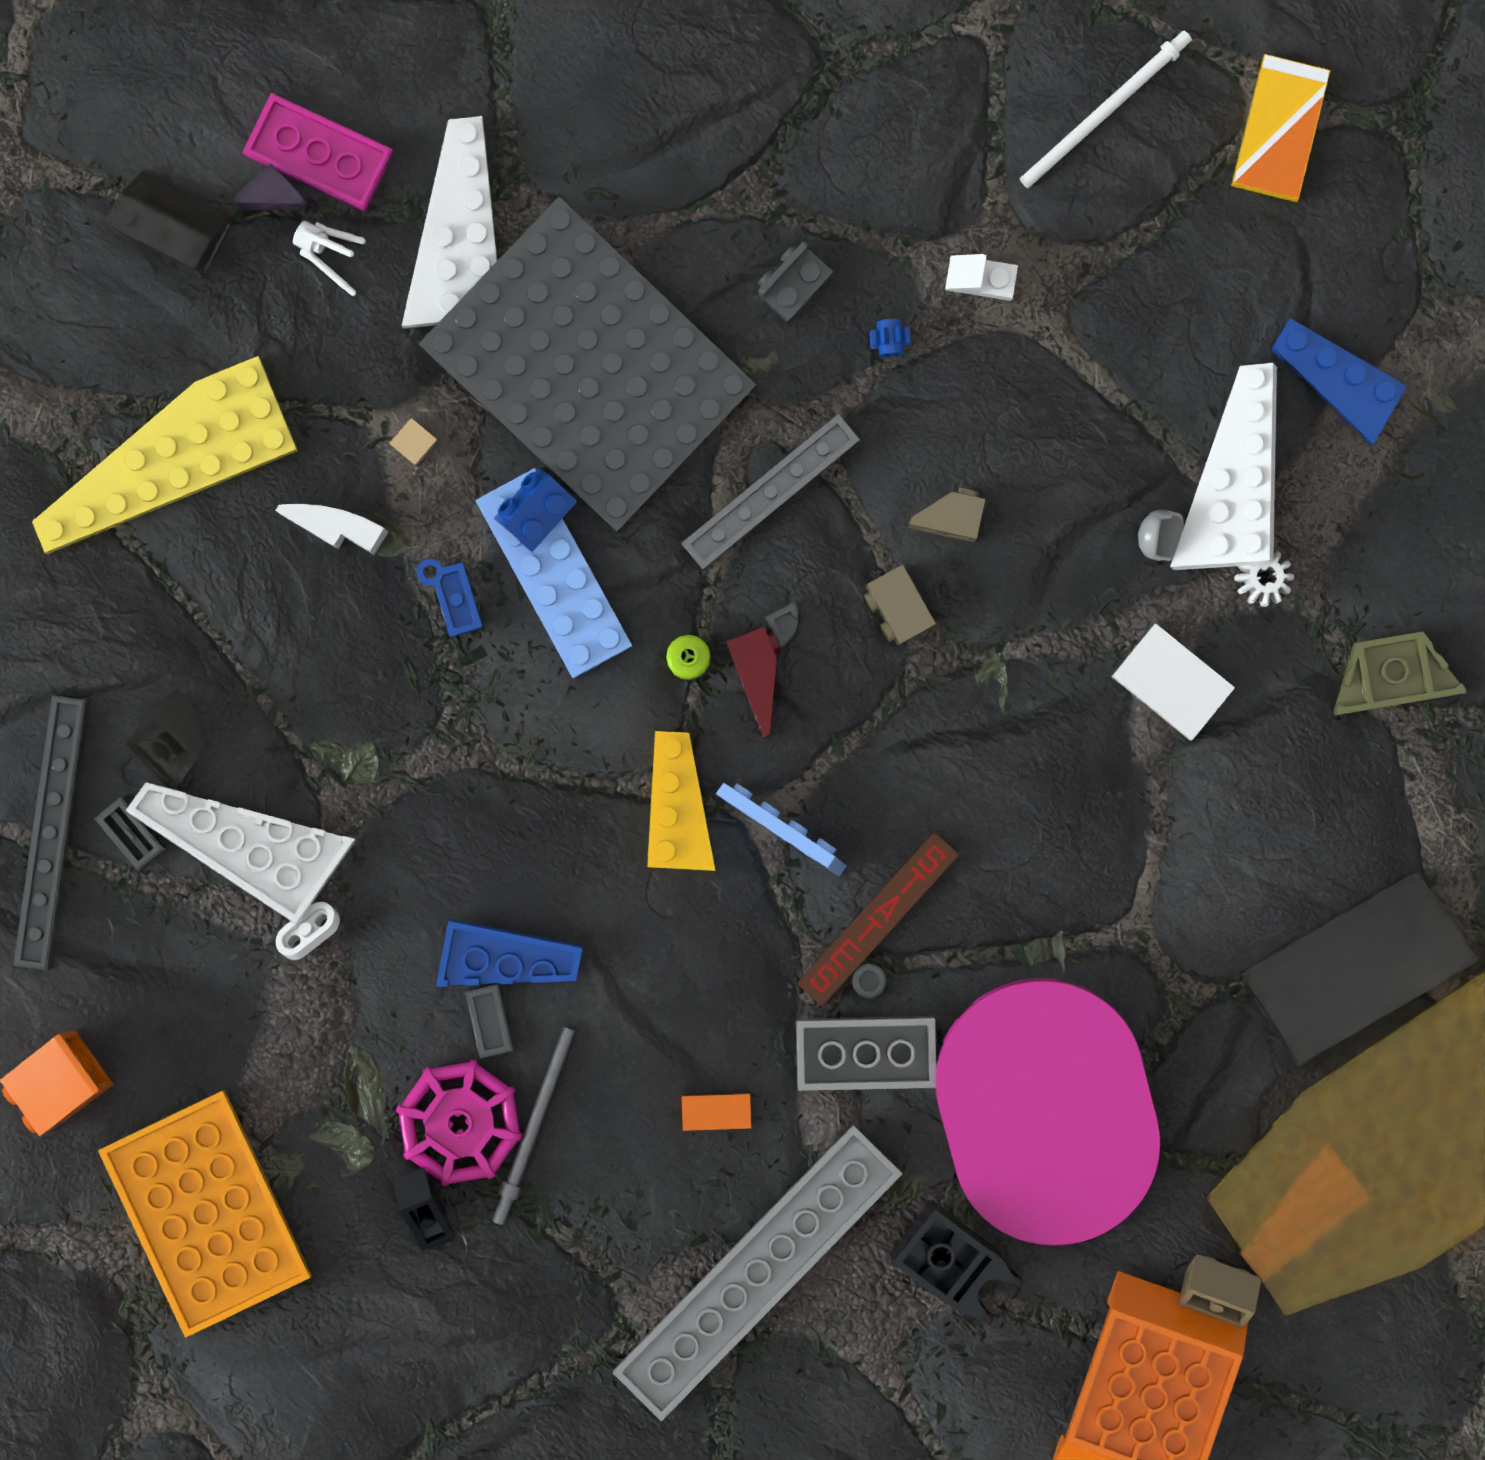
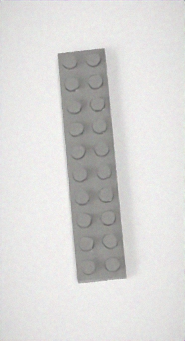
M852 1125L621 1361L612 1373L662 1421L903 1173L864 1134Z

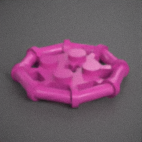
M470 1059V1062L436 1068L426 1067L422 1070V1076L403 1103L397 1105L396 1112L399 1113L405 1149L404 1158L406 1160L410 1159L421 1168L424 1167L429 1174L441 1182V1186L448 1187L452 1183L489 1178L491 1180L496 1177V1171L515 1144L522 1140L523 1133H520L514 1092L516 1090L513 1086L509 1087L478 1065L477 1060ZM464 1077V1084L461 1088L443 1090L440 1083L442 1080ZM476 1079L496 1095L489 1100L482 1097L471 1089L474 1080ZM431 1088L436 1097L426 1111L416 1108L426 1092ZM499 1103L502 1104L505 1128L495 1127L492 1107ZM461 1114L467 1117L465 1123L468 1125V1129L466 1131L463 1129H459L457 1132L453 1131L451 1128L454 1123L450 1120L451 1116L459 1117ZM413 1118L423 1119L425 1124L426 1140L417 1143ZM492 1135L501 1138V1142L488 1159L482 1152L483 1148ZM431 1146L445 1156L447 1159L444 1167L423 1151ZM474 1156L478 1163L476 1166L454 1169L455 1159Z

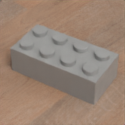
M933 1016L796 1019L798 1091L936 1088L935 1018Z

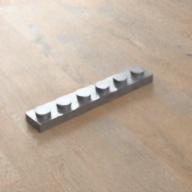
M837 414L681 543L701 569L705 570L859 443L860 439L841 416Z

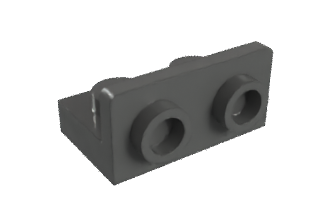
M805 241L798 247L795 244L789 247L781 257L784 263L775 272L772 269L767 271L758 282V285L761 287L758 290V297L787 323L795 317L834 273L809 250V245Z

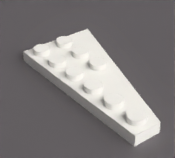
M482 116L448 120L403 317V329L437 325L498 261Z
M1274 363L1240 366L1170 566L1173 570L1273 564L1277 367Z
M147 782L126 809L129 814L296 925H298L356 841L354 838L335 835L317 828H309L284 819L224 805L221 802L202 799Z

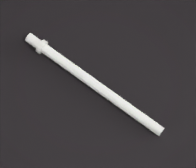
M1183 30L1171 42L1166 41L1161 45V51L1030 168L1020 178L1021 183L1026 188H1030L1170 60L1175 61L1180 56L1179 52L1192 41L1191 36Z

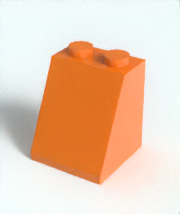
M76 1030L59 1033L0 1080L4 1086L2 1093L10 1104H17L24 1114L22 1121L30 1132H37L39 1136L49 1133L114 1086Z

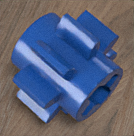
M901 319L877 321V330H870L871 349H879V357L904 355V347L910 346L911 343L910 327L902 328Z

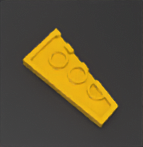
M655 731L647 867L716 871L690 734Z

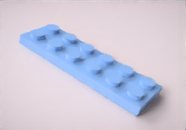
M533 468L475 501L571 677L575 679L633 646L563 519L560 520L533 552L528 550L509 531L494 520L500 505L518 492L523 479L528 474L536 471Z

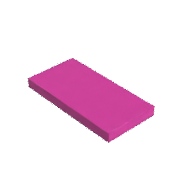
M273 93L270 94L242 152L245 157L366 212L394 153L392 148Z

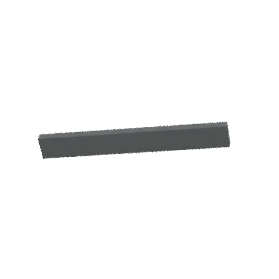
M53 695L51 698L13 966L50 970L88 700Z

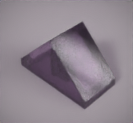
M271 163L235 195V203L241 210L308 212V204L305 199Z

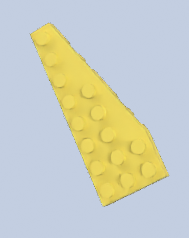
M256 356L194 382L35 518L32 523L44 552L50 554L297 452L298 449L261 359Z

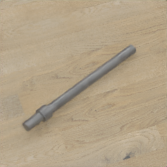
M564 1026L562 1028L507 1181L503 1180L498 1193L501 1197L492 1219L497 1224L505 1225L513 1201H517L522 1190V1187L519 1185L576 1032L573 1029Z

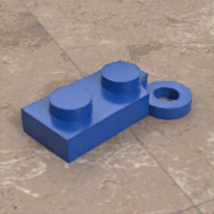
M434 559L421 561L416 570L417 577L424 585L435 587L449 636L453 638L482 629V621L464 563L461 562L443 568ZM428 566L435 567L437 571L436 576L432 579L424 576V570Z

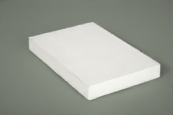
M1156 623L1111 676L1190 741L1194 739L1235 688Z

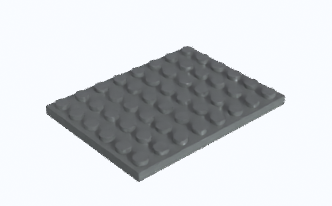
M560 197L547 208L419 343L421 348L616 532L621 529L756 386L737 365Z

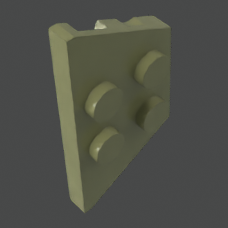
M1423 631L1358 642L1352 646L1335 704L1334 716L1465 694L1466 688L1457 681L1448 669L1449 665L1441 655L1437 654L1432 642Z

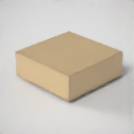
M410 418L389 444L417 467L438 440Z

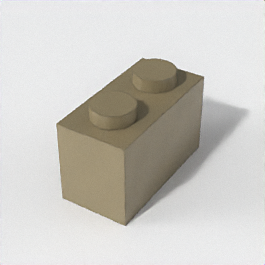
M903 565L866 585L865 588L868 593L864 594V598L873 613L879 611L884 623L880 624V627L889 642L895 640L896 644L900 646L936 625Z
M1196 1254L1185 1270L1178 1305L1244 1328L1255 1314L1262 1278L1252 1275L1244 1269L1233 1268L1220 1263L1212 1257Z

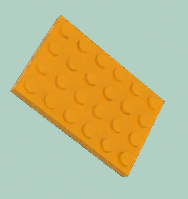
M225 1090L98 1150L185 1338L312 1277Z

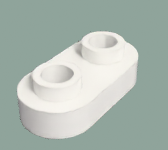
M325 902L312 904L298 925L290 921L278 932L276 937L278 951L291 960L303 958L335 933L340 923L338 912ZM327 919L326 923L321 927L322 921ZM300 940V944L294 948L295 942Z

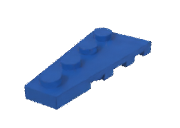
M1291 318L1286 322L1271 348L1293 372L1317 391L1316 394L1323 401H1327L1349 426L1352 425L1370 446L1375 443L1407 388L1405 384Z
M449 919L436 987H448L449 985L473 986L489 983L513 984L514 982L576 981L584 945Z

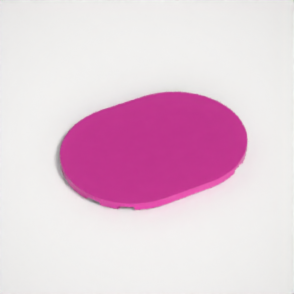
M1033 978L1014 981L985 993L976 999L955 1020L944 1038L936 1064L935 1089L957 1177L966 1197L976 1211L992 1226L1003 1233L1040 1245H1068L1083 1242L1109 1231L1127 1218L1142 1201L1152 1184L1159 1161L1160 1132L1142 1057L1137 1042L1122 1016L1102 997L1082 986L1062 982L1058 979Z

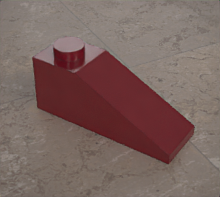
M765 627L726 641V645L764 739L770 736L777 662L775 653L779 652L780 648L774 633L767 634Z

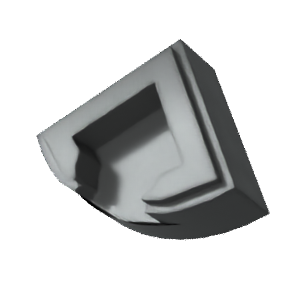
M795 602L765 617L780 648L791 640L798 626L799 613Z

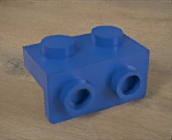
M537 469L523 479L521 488L512 498L506 499L500 505L494 520L509 531L528 550L533 552L577 501L550 475L541 469Z

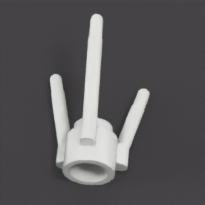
M306 220L301 222L293 237V244L301 248L300 255L312 261L351 296H355L356 290L314 253L320 254L325 247H328L341 254L353 257L354 252L329 240L328 235L359 244H365L366 239L326 227L318 222L315 225Z

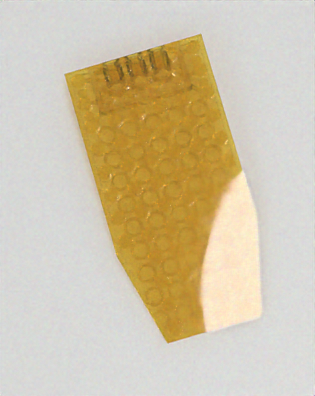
M1485 972L1301 1093L1287 1112L1281 1115L1272 1125L1273 1127L1249 1150L1246 1157L1206 1197L1284 1315L1420 1269L1485 1226Z

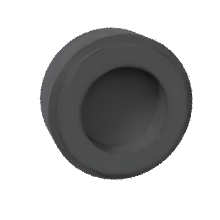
M863 964L854 971L852 986L860 996L873 998L883 992L886 986V976L877 965Z

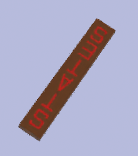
M933 832L800 978L797 984L819 1005L823 1006L959 854Z

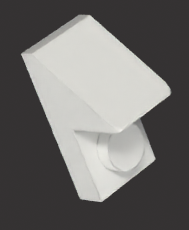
M987 255L951 256L945 290L1012 301L1018 265L986 260Z

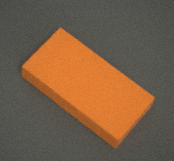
M750 1093L682 1095L683 1131L751 1128Z

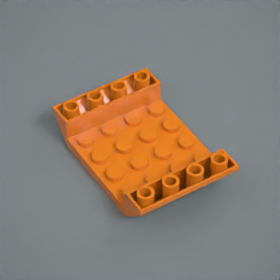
M1117 1271L1107 1300V1304L1110 1306L1067 1433L1066 1435L1061 1433L1052 1460H1208L1243 1359L1248 1323L1244 1328H1240L1178 1305L1180 1292Z

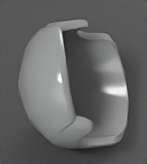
M1162 509L1153 511L1146 516L1138 531L1139 547L1146 557L1157 561H1171L1173 559L1184 528L1183 516L1180 513Z

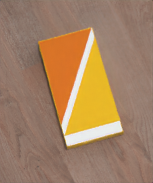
M1267 54L1263 56L1231 186L1293 202L1299 200L1330 70Z

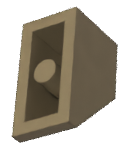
M959 488L958 493H949L911 517L908 528L974 543L977 539L985 499L979 498V493L976 491Z

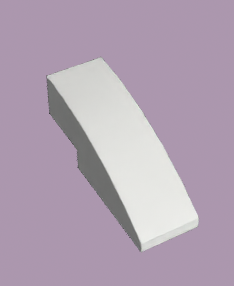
M308 504L278 505L275 510L337 549L340 548L344 539L347 538L375 555L388 533L385 528L364 517L331 507Z

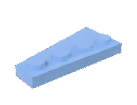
M723 782L716 794L723 800L765 826L786 842L794 845V847L814 861L824 865L838 877L841 876L847 867L833 855L837 849L820 838L814 843L805 837L808 833L807 829L793 820L787 825L778 819L781 812L768 803L763 802L761 806H758L750 800L753 794L736 783L731 788Z

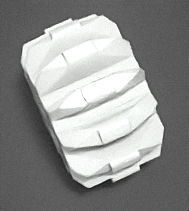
M1280 552L1274 553L1273 564L1237 566L1245 574L1235 575L1234 580L1245 582V585L1238 589V593L1244 594L1249 590L1251 594L1248 597V603H1254L1259 596L1261 607H1266L1269 604V597L1277 604L1282 601L1280 593H1290L1291 588L1283 582L1294 580V575L1290 573L1284 574L1283 570L1290 567L1291 564L1289 561L1282 564L1278 563L1281 558ZM1266 570L1270 574L1267 579L1271 578V582L1262 585L1258 581L1261 577H1257V573L1260 574Z

